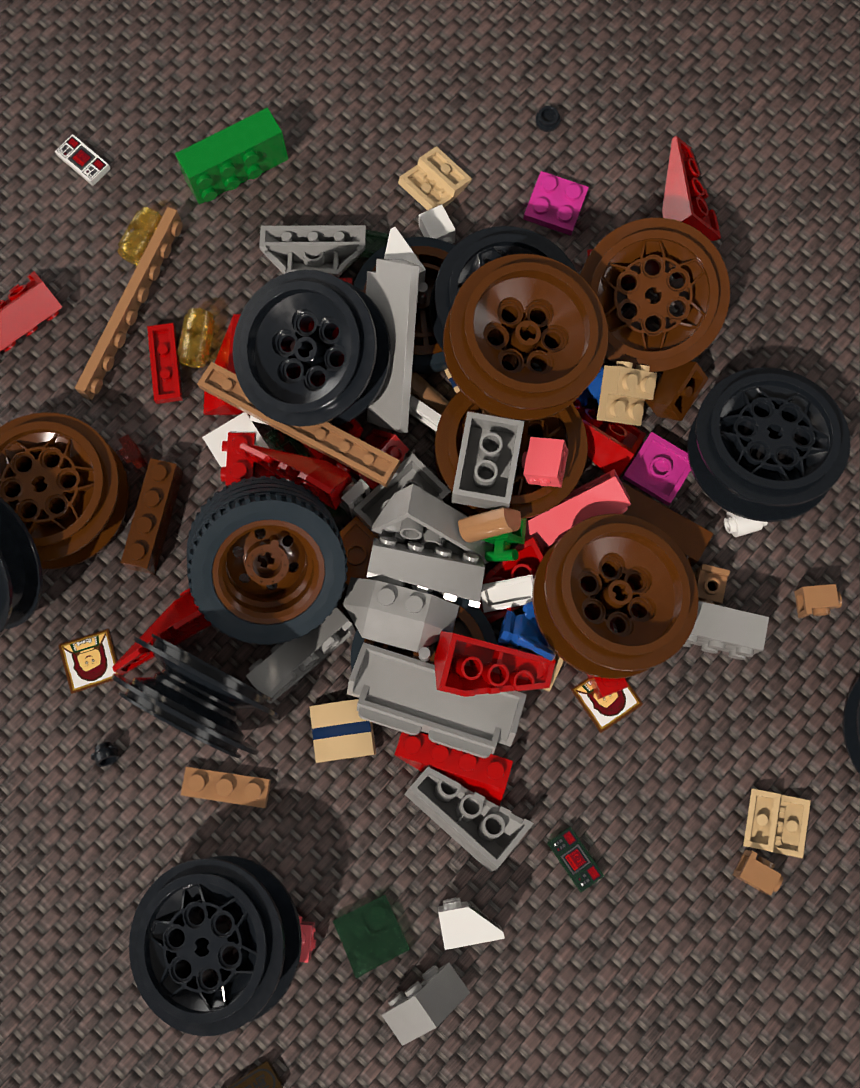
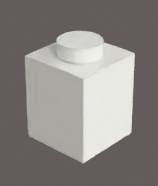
M443 205L419 214V228L424 237L440 239L451 244L455 243L456 230Z

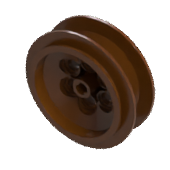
M644 218L618 227L606 235L591 251L580 273V276L591 286L597 295L606 316L608 347L605 357L614 363L616 361L633 363V369H636V365L650 366L649 372H658L674 369L688 363L700 355L714 341L723 326L728 312L730 281L725 263L719 251L700 231L674 219ZM649 260H654L659 265V272L654 276L648 275L645 272L644 267ZM673 273H678L683 277V284L678 289L673 288L669 283V278ZM626 275L632 276L635 279L636 285L631 291H626L621 287V279ZM650 288L653 289V293L658 294V300L654 304H651L650 299H645V293ZM673 301H679L683 305V313L678 317L673 316L669 311L670 304ZM625 303H631L636 308L635 316L631 319H626L621 314V308ZM649 316H656L659 319L660 325L656 331L650 332L645 326L646 319Z
M534 254L503 256L484 264L473 272L457 293L446 319L443 332L445 362L452 379L461 392L479 408L492 415L520 421L544 419L570 406L599 373L608 347L606 316L602 304L591 286L577 272L563 263ZM502 315L510 316L513 322L505 321ZM530 316L537 317L541 324L531 321ZM488 338H496L500 345H492ZM544 340L553 342L555 348L546 346ZM502 362H510L514 370H507ZM530 363L538 364L542 371L533 370Z
M461 390L451 399L443 411L435 438L436 471L439 480L451 490V502L467 411L482 414V409L471 402ZM573 403L553 416L540 420L524 421L516 467L518 476L514 478L509 509L520 511L521 518L523 519L543 514L561 503L576 488L583 473L587 459V435L583 420ZM536 430L540 432L541 438L565 441L568 448V456L562 488L528 484L523 474L522 456L524 452H528L530 442L529 431ZM453 503L468 517L491 511V509Z
M33 413L13 419L0 427V497L13 508L27 527L37 548L42 569H61L74 566L99 553L109 544L120 529L129 503L128 478L124 465L117 453L91 426L65 414ZM60 458L59 464L51 468L52 461ZM32 463L31 469L23 472L26 464ZM73 478H77L76 484L71 488H67L68 482ZM21 487L19 495L12 498L13 491ZM65 503V509L61 513L56 514V508L60 504ZM33 508H37L36 515L28 519L29 512Z
M604 514L578 523L546 552L535 573L532 602L534 615L543 637L561 659L588 675L606 679H620L645 672L651 667L668 660L682 648L696 622L698 588L692 567L685 554L676 542L660 528L634 516ZM602 567L609 571L610 577L603 573ZM627 580L633 583L635 590L630 587ZM581 582L587 584L589 592L581 587ZM631 608L637 610L638 618L633 615ZM584 609L591 612L593 620L586 617ZM610 622L617 626L618 633L611 629Z

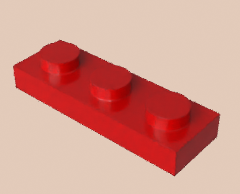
M174 323L147 326L154 401L156 404L183 401L176 327Z

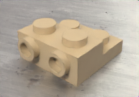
M616 361V366L604 365L597 420L641 426L645 400H653L657 373L649 372L650 366L636 365V369H633V363Z

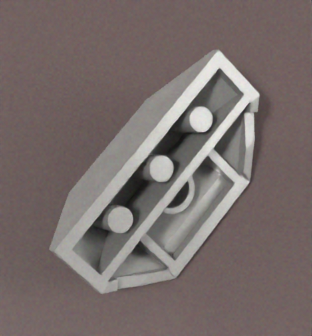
M366 225L261 226L260 250L282 274L297 270H317L340 277L360 256L366 246Z
M353 577L350 578L343 603L362 638L417 653L422 647L427 648L438 642L441 631L453 632L459 610V605L428 593L378 580Z

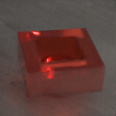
M129 434L119 439L123 446L119 451L127 464L132 462L137 469L147 464L135 441Z

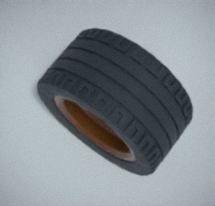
M274 476L251 477L250 479H241L237 483L236 481L232 482L231 485L223 487V490L215 492L214 496L209 497L207 503L201 506V511L197 512L195 520L191 524V530H189V538L187 540V576L190 593L194 598L195 605L198 606L200 613L204 614L205 619L210 621L213 627H217L221 633H225L231 638L234 637L241 642L257 643L258 645L282 644L295 638H301L305 634L307 635L311 630L319 627L326 620L325 618L333 613V609L338 605V600L342 597V591L345 590L344 583L347 581L346 550L330 511L326 508L323 501H320L318 496L312 494V491L305 489L301 484H295L292 480L287 481L285 478L276 479ZM264 528L263 537L259 538L255 530ZM287 535L293 537V539L283 540ZM236 546L243 548L242 550L233 552V548ZM266 552H270V555L266 554L265 558H261ZM296 562L299 566L295 571H291L289 564ZM246 573L249 579L248 581H241L239 576ZM277 583V586L273 589L266 586Z

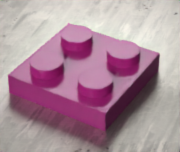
M541 171L523 220L571 236L589 187Z
M651 432L622 478L669 506L691 471L688 454Z

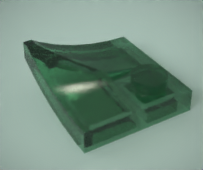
M386 894L333 920L356 979L410 950V946Z

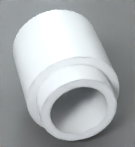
M729 511L726 518H724L726 531L734 537L762 530V527L768 524V522L746 519Z

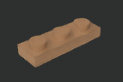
M186 767L181 796L266 808L271 779Z

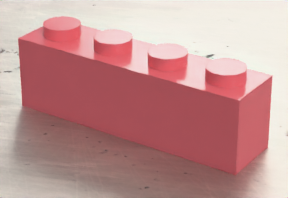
M615 469L572 490L561 503L549 511L527 518L525 541L535 537L544 551L547 552L554 543L560 540L578 523L594 516L623 514L628 510L627 507L631 505L630 497Z

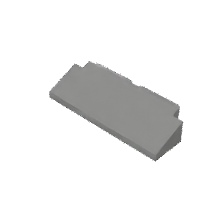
M376 259V271H367L366 294L379 308L386 322L390 337L391 356L384 385L375 400L367 408V422L399 433H408L420 266L404 259Z
M364 642L349 678L347 689L348 695L359 698L357 711L361 719L410 735H417L422 731L428 733L429 739L434 743L481 758H487L490 754H494L497 743L511 747L527 695L518 691H508L464 697L439 691L436 688L435 665Z

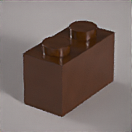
M692 361L674 369L665 370L656 383L653 400H645V402L657 417L682 421L706 384L708 377L698 363Z

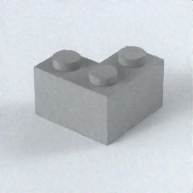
M450 963L440 968L436 965L432 966L422 975L424 981L421 984L419 981L414 983L404 993L401 991L388 1001L390 1007L382 1014V1017L402 1046L437 1028L470 994V991Z

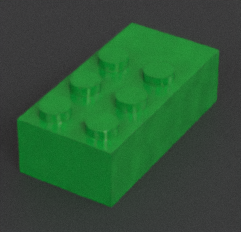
M268 107L175 153L185 181L199 205L204 202H210L218 195L234 190L249 179H256L263 172L289 160L282 130Z

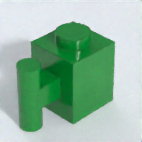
M521 518V526L517 531L483 539L485 542L494 544V551H486L485 560L487 562L513 561L518 559V551L510 549V545L525 544L527 518Z

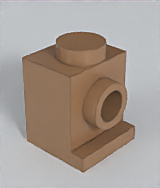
M706 564L698 567L695 575L698 601L715 605L722 604L730 570ZM707 584H715V591H710Z
M836 584L805 586L794 591L798 618H805L811 615L812 612L813 616L829 615L830 610L841 608L842 597L840 592L837 591Z
M745 850L732 875L764 894L772 895L773 891H778L783 882V876L773 870L775 864L760 856L756 860L758 855L756 852Z

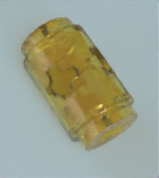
M142 207L141 210L137 211L118 243V254L126 261L138 265L149 244V239L152 238L162 216L148 207Z
M193 308L189 309L188 313L184 316L177 353L182 364L193 368H202L209 361L215 329L214 315L211 312Z

